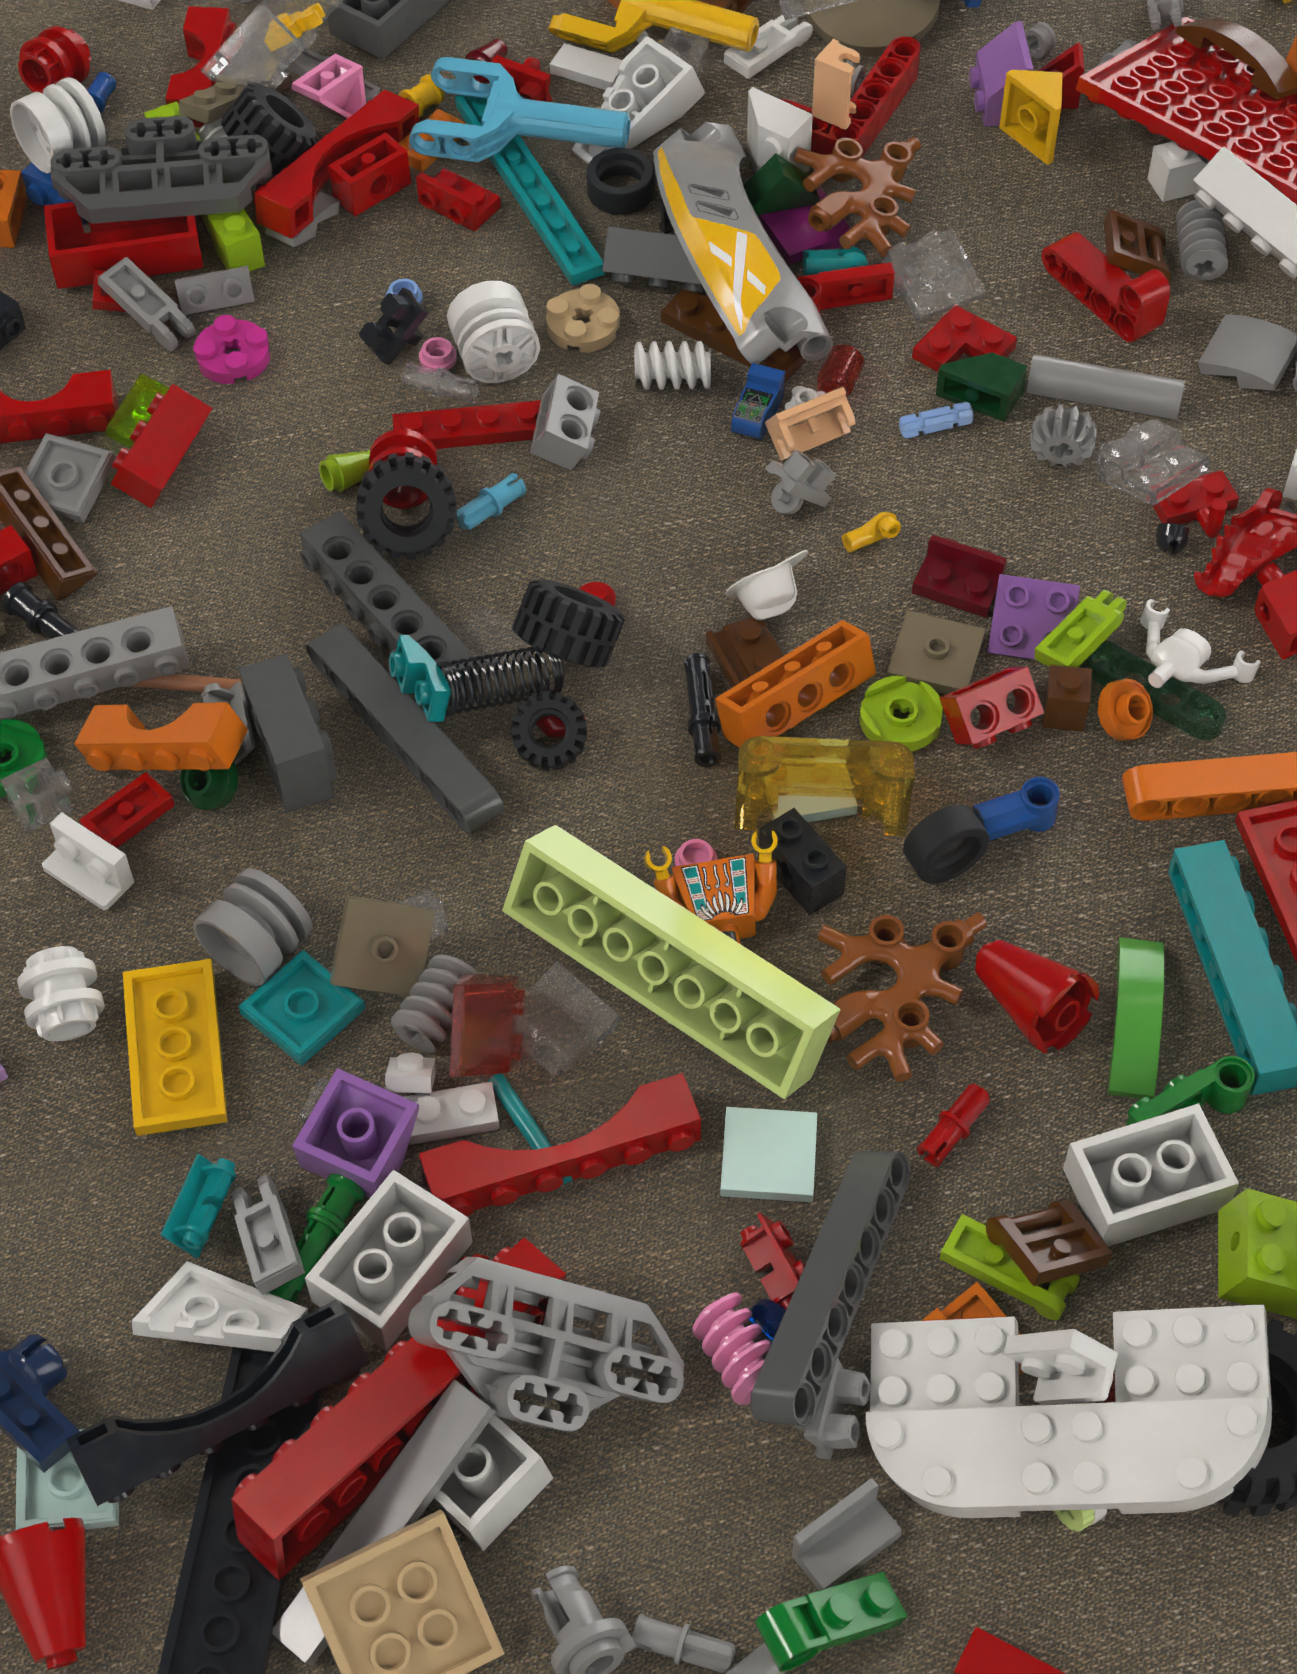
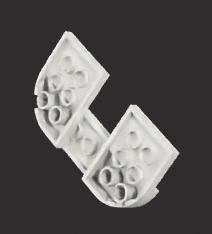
M1264 1305L1113 1312L1114 1351L1118 1352L1114 1367L1115 1402L1019 1406V1363L1003 1355L1007 1337L1018 1335V1322L1015 1317L871 1323L870 1412H865L866 1427L871 1447L877 1460L895 1484L910 1496L913 1501L936 1513L958 1518L1021 1517V1511L1119 1509L1122 1514L1187 1512L1214 1504L1234 1491L1233 1487L1245 1477L1250 1469L1256 1468L1268 1443L1272 1423L1267 1321Z

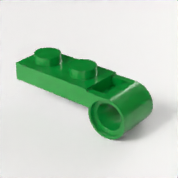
M1226 1056L1203 1070L1202 1068L1188 1077L1181 1074L1172 1079L1158 1096L1153 1099L1146 1096L1132 1105L1127 1113L1129 1116L1126 1126L1198 1103L1202 1106L1208 1102L1213 1109L1225 1114L1238 1112L1247 1101L1255 1078L1254 1070L1243 1058ZM1222 1082H1231L1238 1088L1227 1087Z
M880 1572L780 1603L760 1615L755 1621V1625L778 1670L784 1672L806 1663L822 1650L898 1627L908 1616L885 1573Z

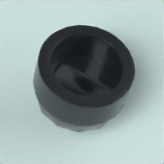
M1172 523L1158 524L1156 533L1158 547L1166 553L1169 545H1172V554L1181 552L1187 544L1190 529L1186 526Z

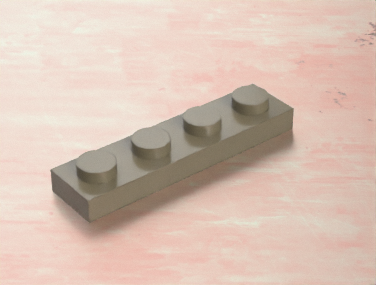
M259 63L255 68L238 72L232 78L218 81L214 86L204 90H197L193 95L179 100V114L210 124L224 116L248 83H258L280 92L291 87V73L279 70L277 65L272 63Z

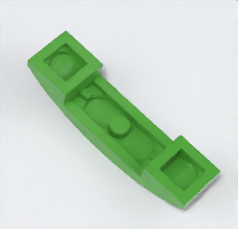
M1119 937L1116 964L1117 991L1114 1035L1110 1055L1108 1095L1137 1099L1148 1096L1150 1099H1153L1155 1096L1162 1027L1164 946L1162 942Z

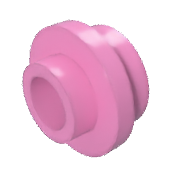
M434 337L424 342L419 352V361L421 366L428 371L444 372L455 365L457 354L450 341L442 337Z

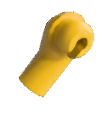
M880 512L861 527L843 534L842 542L848 552H853L884 538L891 539L896 537L901 530V524L895 514Z

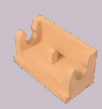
M832 39L815 58L812 114L813 117L846 130L851 124L849 113H856V105L850 101L854 67L844 63L843 59L859 63L860 55L857 51L839 44L838 40Z
M844 387L777 413L765 422L781 461L788 459L795 450L803 453L851 432L850 426L855 425L856 422L846 398Z

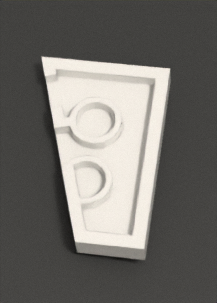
M187 1261L132 1320L133 1335L276 1352L291 1323L307 1315L308 1308L270 1293L262 1295L257 1288Z

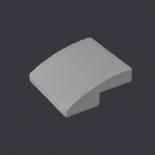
M1225 314L1198 362L1200 373L1205 375L1236 376L1239 388L1275 390L1297 351V333L1265 320Z

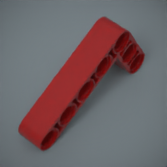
M902 36L891 41L850 99L856 105V113H849L851 124L846 130L812 117L811 152L822 155L832 154L837 140L851 138L862 146L863 153L861 157H864L918 77L921 46L916 39ZM780 99L812 114L811 107L787 99Z

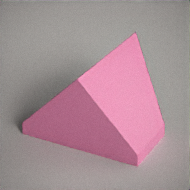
M337 54L332 55L292 83L293 91L312 104L344 119L352 116L366 104L363 66Z

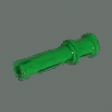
M329 1174L326 1179L328 1187L316 1207H310L306 1213V1222L308 1224L296 1243L305 1273L268 1293L295 1303L306 1285L305 1277L321 1259L332 1239L338 1238L346 1228L345 1220L355 1203L362 1202L366 1193L358 1184L342 1175Z

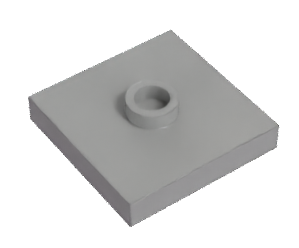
M46 433L25 473L57 516L84 523L113 468L111 466L116 456L109 450Z

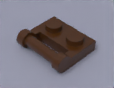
M1110 209L1103 221L1108 263L1118 266L1123 271L1130 270L1141 275L1151 269H1157L1165 275L1169 282L1171 278L1170 268L1165 264L1163 251L1166 243L1164 230Z
M1068 1199L1051 1202L1046 1209L1010 1218L1003 1214L991 1217L986 1222V1233L990 1242L994 1245H1002L1033 1286L1105 1267L1108 1265L1113 1254L1097 1232ZM1054 1226V1228H1050V1229H1047V1230H1043V1231H1039V1232H1035V1233L1023 1235L1024 1233H1028V1232H1032V1231H1036V1230H1040V1229H1043V1228H1047V1227Z

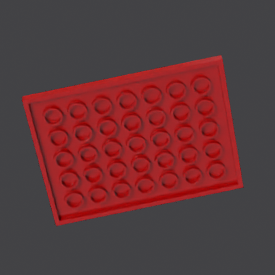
M1186 16L1182 18V25L1194 22L1195 20ZM1173 23L1079 77L1075 90L1086 95L1090 101L1106 105L1117 111L1120 117L1134 120L1146 126L1149 132L1163 135L1173 140L1181 149L1194 151L1207 158L1208 162L1224 146L1297 205V93L1277 100L1251 83L1255 71L1253 68L1216 44L1198 49L1175 33L1177 26L1174 27Z

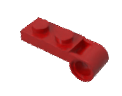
M889 262L819 272V274L797 277V280L806 290L820 313L822 309L892 300L895 272L892 263Z

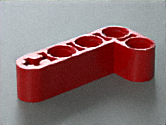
M1073 232L1042 250L1041 259L1047 272L1126 342L1132 343L1163 325L1170 298V285L1161 271L1151 269L1132 279L1118 266L1108 263L1107 256L1078 232Z

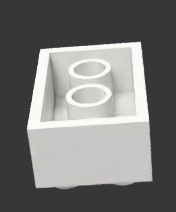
M1199 1103L1070 1143L1063 1167L1088 1223L1108 1247L1216 1213L1233 1199L1239 1185Z
M393 1170L305 1277L311 1301L319 1307H323L337 1300L348 1313L355 1331L387 1352L408 1325L410 1312L421 1301L422 1295H426L440 1285L449 1273L446 1271L455 1266L473 1243L469 1218Z

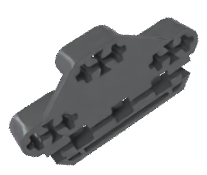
M184 116L144 118L130 122L124 130L127 145L121 148V152L108 146L66 149L55 153L50 161L51 180L54 190H57L63 199L72 200L73 205L76 206L77 214L91 224L240 212L253 201L251 191L257 190V185H264L269 181L273 173L269 147L264 137L259 135L214 137L200 141L196 139L193 121Z

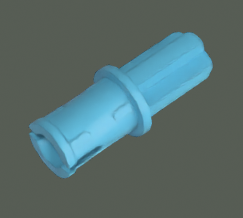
M511 473L507 478L490 489H481L478 497L457 510L456 520L458 525L462 529L471 530L490 516L497 517L501 515L504 507L526 494V486L523 480L519 479L513 484V481L518 479V475Z

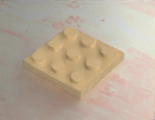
M442 1510L436 1511L300 1578L340 1674H467L505 1654L446 1515Z

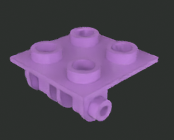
M999 574L987 653L1035 660V647L1077 607L1080 585Z

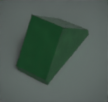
M777 153L743 185L756 215L811 206L820 201L816 189L809 192L803 185L804 179L809 174Z

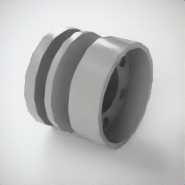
M246 868L235 877V883L228 885L224 889V901L216 900L212 902L193 922V931L201 946L218 965L244 983L260 986L282 965L283 956L281 953L288 954L293 952L297 948L298 942L304 940L311 933L313 925L309 914L301 902L285 886L260 870Z

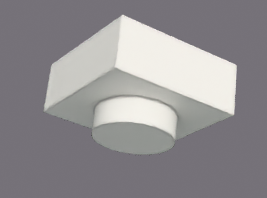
M405 1053L398 1057H390L385 1074L386 1090L394 1093H431L436 1075L435 1058H424L421 1054Z

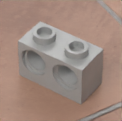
M557 374L542 395L530 453L568 470H572L581 458L587 459L595 441L593 437H590L591 431L595 427L600 415V410L596 408L599 392Z

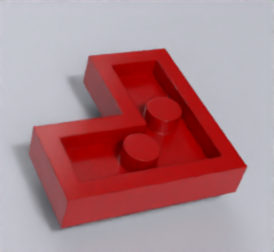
M954 305L913 347L912 359L938 372L942 364L957 361L963 353L970 357L995 353L1007 358L1016 348L1017 337Z

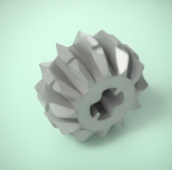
M1060 404L1057 410L1045 407L1043 413L1037 415L1032 423L1030 435L1031 450L1037 453V460H1049L1050 467L1055 464H1062L1067 469L1070 463L1082 465L1083 460L1091 457L1094 451L1097 436L1096 423L1091 421L1090 413H1079L1077 406L1065 409Z

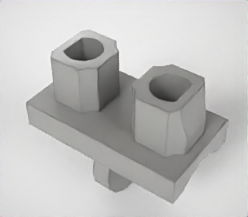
M795 450L784 464L772 460L765 468L770 474L782 479L775 486L771 496L772 506L781 514L791 515L796 513L801 508L804 500L825 508L832 499L824 490L835 478L836 474L819 459L815 458L812 462L805 454Z
M838 1358L813 1419L807 1426L794 1425L796 1429L804 1431V1438L817 1447L815 1455L818 1459L831 1460L834 1449L857 1447L860 1423L856 1416L844 1415L843 1410L845 1404L864 1406L868 1402L871 1389L870 1382L864 1373L845 1370Z

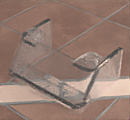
M262 0L232 32L200 71L211 81L244 87L248 83H258L267 87L270 86L275 90L289 75L285 69L320 36L315 31L318 28L316 27L304 31L302 36L297 38L277 16L282 13H287L289 16L297 11L301 13L309 6L319 2L326 14L322 18L324 21L344 0Z

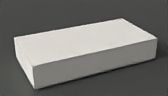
M564 43L550 63V74L606 90L607 87L612 88L619 76L617 69L623 60Z

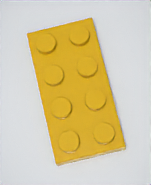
M205 959L123 972L133 1125L136 1135L141 1136L228 1122L212 960Z

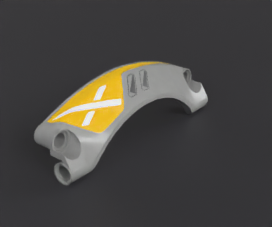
M710 122L702 124L691 135L682 128L678 129L653 151L658 186L678 240L708 297L735 339L739 351L751 364H760L778 348L787 352L795 344L802 357L808 361L819 360L827 356L833 347V341L817 307L777 251L747 197L739 172V168L745 164L747 157L735 131L727 124Z

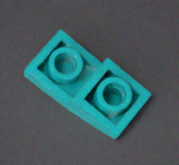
M399 635L396 652H392L389 658L391 676L397 678L402 694H415L416 703L422 705L428 722H444L451 689L444 674L436 666L434 659L415 640L408 635Z

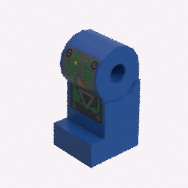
M755 363L751 364L747 373L746 385L733 413L731 432L760 440L764 438L768 430L765 422L776 414L784 398L785 371Z

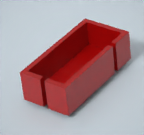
M73 202L44 206L48 255L57 289L94 284V270L107 271L125 257H128L147 276L204 268L196 215L93 224L89 222L91 232L85 233L81 216L77 214L76 206L73 205Z

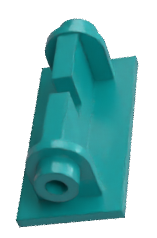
M197 1154L160 1236L194 1258H199L204 1244L209 1239V1233L229 1188L237 1176L234 1172L236 1165L224 1158L218 1159L217 1164H214L202 1155Z

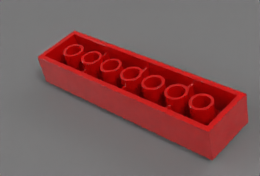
M525 1237L513 1248L509 1246L503 1248L492 1260L566 1281V1273ZM480 1281L478 1290L460 1287L456 1295L474 1299V1306L483 1309L488 1283ZM540 1298L538 1306L513 1301V1310L536 1316L534 1323L543 1325L548 1300ZM437 1319V1326L445 1331H457L469 1336L485 1339V1332L479 1330V1328L464 1327ZM413 1337L407 1342L405 1340L399 1341L389 1350L385 1356L384 1363L371 1374L366 1372L360 1375L350 1386L346 1397L334 1407L329 1405L323 1408L314 1417L309 1430L297 1440L290 1439L286 1441L274 1454L272 1463L259 1474L252 1473L248 1475L237 1486L231 1501L238 1541L278 1581L366 1501L454 1379L477 1395L446 1351L422 1345L416 1342Z

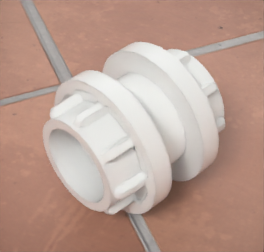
M70 946L52 947L39 951L26 960V967L17 979L20 995L34 1000L24 1010L26 1024L30 1028L36 1029L38 1036L43 1037L45 1040L66 1041L88 1034L96 1027L99 1014L104 1010L105 1004L102 993L96 989L87 988L96 981L97 971L95 963L85 958L84 952Z

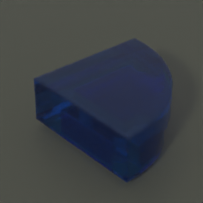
M762 1298L750 1308L752 1316L749 1320L753 1324H759L762 1332L773 1341L786 1309L769 1299Z

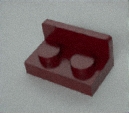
M931 535L928 541L927 555L912 585V594L987 618L996 599L999 574L1005 575L1007 560L990 551H983L953 539Z

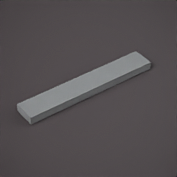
M454 1379L316 1570L418 1521L496 1413V1410ZM302 1587L273 1627L272 1634L304 1663L313 1666L328 1644L306 1592Z

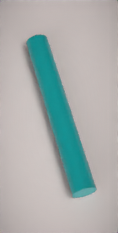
M497 1073L492 1076L488 1082H492L494 1094L532 1150L552 1147L503 1073ZM572 1176L563 1177L564 1182L561 1186L570 1182Z

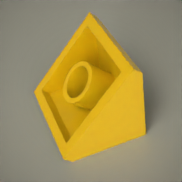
M1010 70L1006 72L999 128L1047 165L1053 162L1062 104V73Z

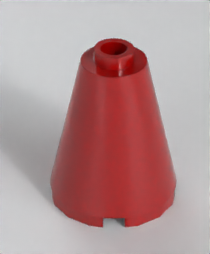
M1004 940L985 944L976 955V975L1031 1045L1043 1054L1049 1053L1047 1048L1054 1046L1057 1050L1066 1047L1080 1034L1089 1022L1092 1013L1087 1008L1091 997L1097 1002L1099 998L1098 983L1089 975Z
M63 1518L65 1529L53 1530L52 1527H49L47 1521L0 1536L1 1595L34 1663L46 1662L47 1670L58 1669L77 1662L76 1653L86 1648V1529L82 1518Z

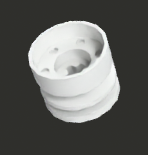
M64 78L56 84H51L44 88L43 94L36 91L11 103L10 116L15 135L27 157L42 172H51V157L61 150L101 147L105 145V126L101 114L91 95L74 78Z
M484 281L463 290L451 302L447 313L448 325L453 339L458 346L465 370L473 379L483 383H500L512 380L528 371L535 363L540 352L539 338L534 330L532 321L528 317V311L522 296L513 285L503 281Z

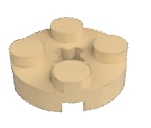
M585 284L580 289L564 292L547 302V333L557 346L568 350L567 345L579 347V352L582 353L601 350L610 345L616 338V331L620 328L619 307L610 296L601 292L600 287L594 284ZM579 318H588V319H589V322H588V323H584L582 320H577V319H579Z

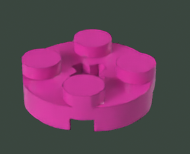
M231 315L217 317L213 325H210L199 334L193 345L195 359L201 373L209 380L221 384H235L234 378L246 376L247 381L260 375L270 361L269 341L266 330L252 322L235 319ZM239 349V351H232L229 354H226L227 350Z

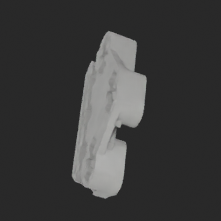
M466 1257L446 1271L454 1275L426 1295H422L421 1301L412 1308L408 1317L409 1332L414 1340L422 1345L446 1351L480 1399L496 1410L494 1415L500 1418L541 1428L575 1431L584 1425L590 1411L619 1396L640 1401L669 1403L679 1396L683 1388L684 1362L648 1304L484 1258ZM480 1281L488 1283L483 1309L474 1306V1299L452 1294L460 1286L478 1290ZM540 1298L548 1300L543 1325L534 1323L536 1316L513 1310V1301L538 1306ZM598 1314L607 1316L602 1341L593 1339V1331L573 1326V1317L597 1322ZM437 1319L464 1327L479 1328V1330L485 1332V1339L469 1336L457 1331H445L437 1326ZM638 1324L649 1327L660 1350V1356L651 1354L652 1347L632 1342V1333L640 1329ZM611 1366L630 1371L646 1372L648 1375L653 1376V1382L641 1381L633 1377L617 1376V1374L611 1372ZM514 1393L553 1400L560 1404L559 1411L520 1403L514 1400Z

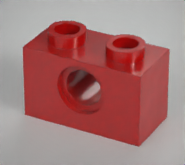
M386 132L328 165L332 195L340 200V205L354 217L411 184L408 151Z

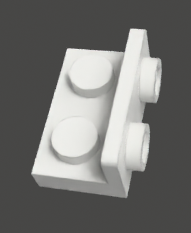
M61 812L50 823L56 841L54 843L56 850L42 863V867L46 873L100 909L108 910L134 883L126 854Z
M1076 1329L1008 1336L1003 1355L1020 1363L1023 1372L1038 1377L1033 1400L1041 1405L1106 1400L1113 1382V1372L1118 1352Z

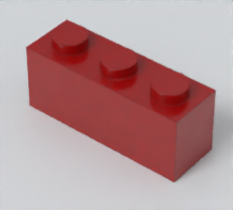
M173 383L165 396L158 392L146 411L152 415L148 423L140 419L129 437L134 442V445L130 450L123 447L111 467L118 471L110 484L147 507L152 508L213 408Z

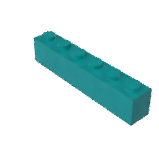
M1225 840L1174 849L1168 874L1236 1056L1246 1060L1254 1070L1255 1078L1250 1090L1251 1096L1297 1087V1009L1294 1003L1287 1001L1283 991L1284 979L1282 971L1277 964L1273 965L1268 952L1269 940L1267 933L1263 927H1258L1254 917L1255 906L1253 897L1249 891H1244L1240 881L1241 872L1238 859L1235 855L1230 856Z

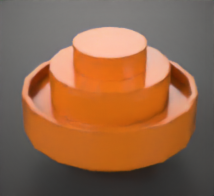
M1116 680L1108 683L1101 691L1098 699V716L1106 733L1115 740L1128 741L1142 737L1149 730L1153 719L1152 702L1144 686L1136 680Z

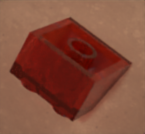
M465 973L454 984L449 1077L509 1073L514 1066V1060H522L524 1038L523 1033H516L517 1015L524 1016L526 990L518 988L519 976Z

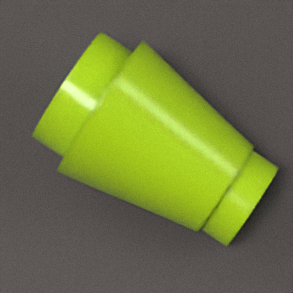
M370 450L331 454L326 457V460L319 463V473L328 491L337 490L342 492L362 481L366 471H369Z

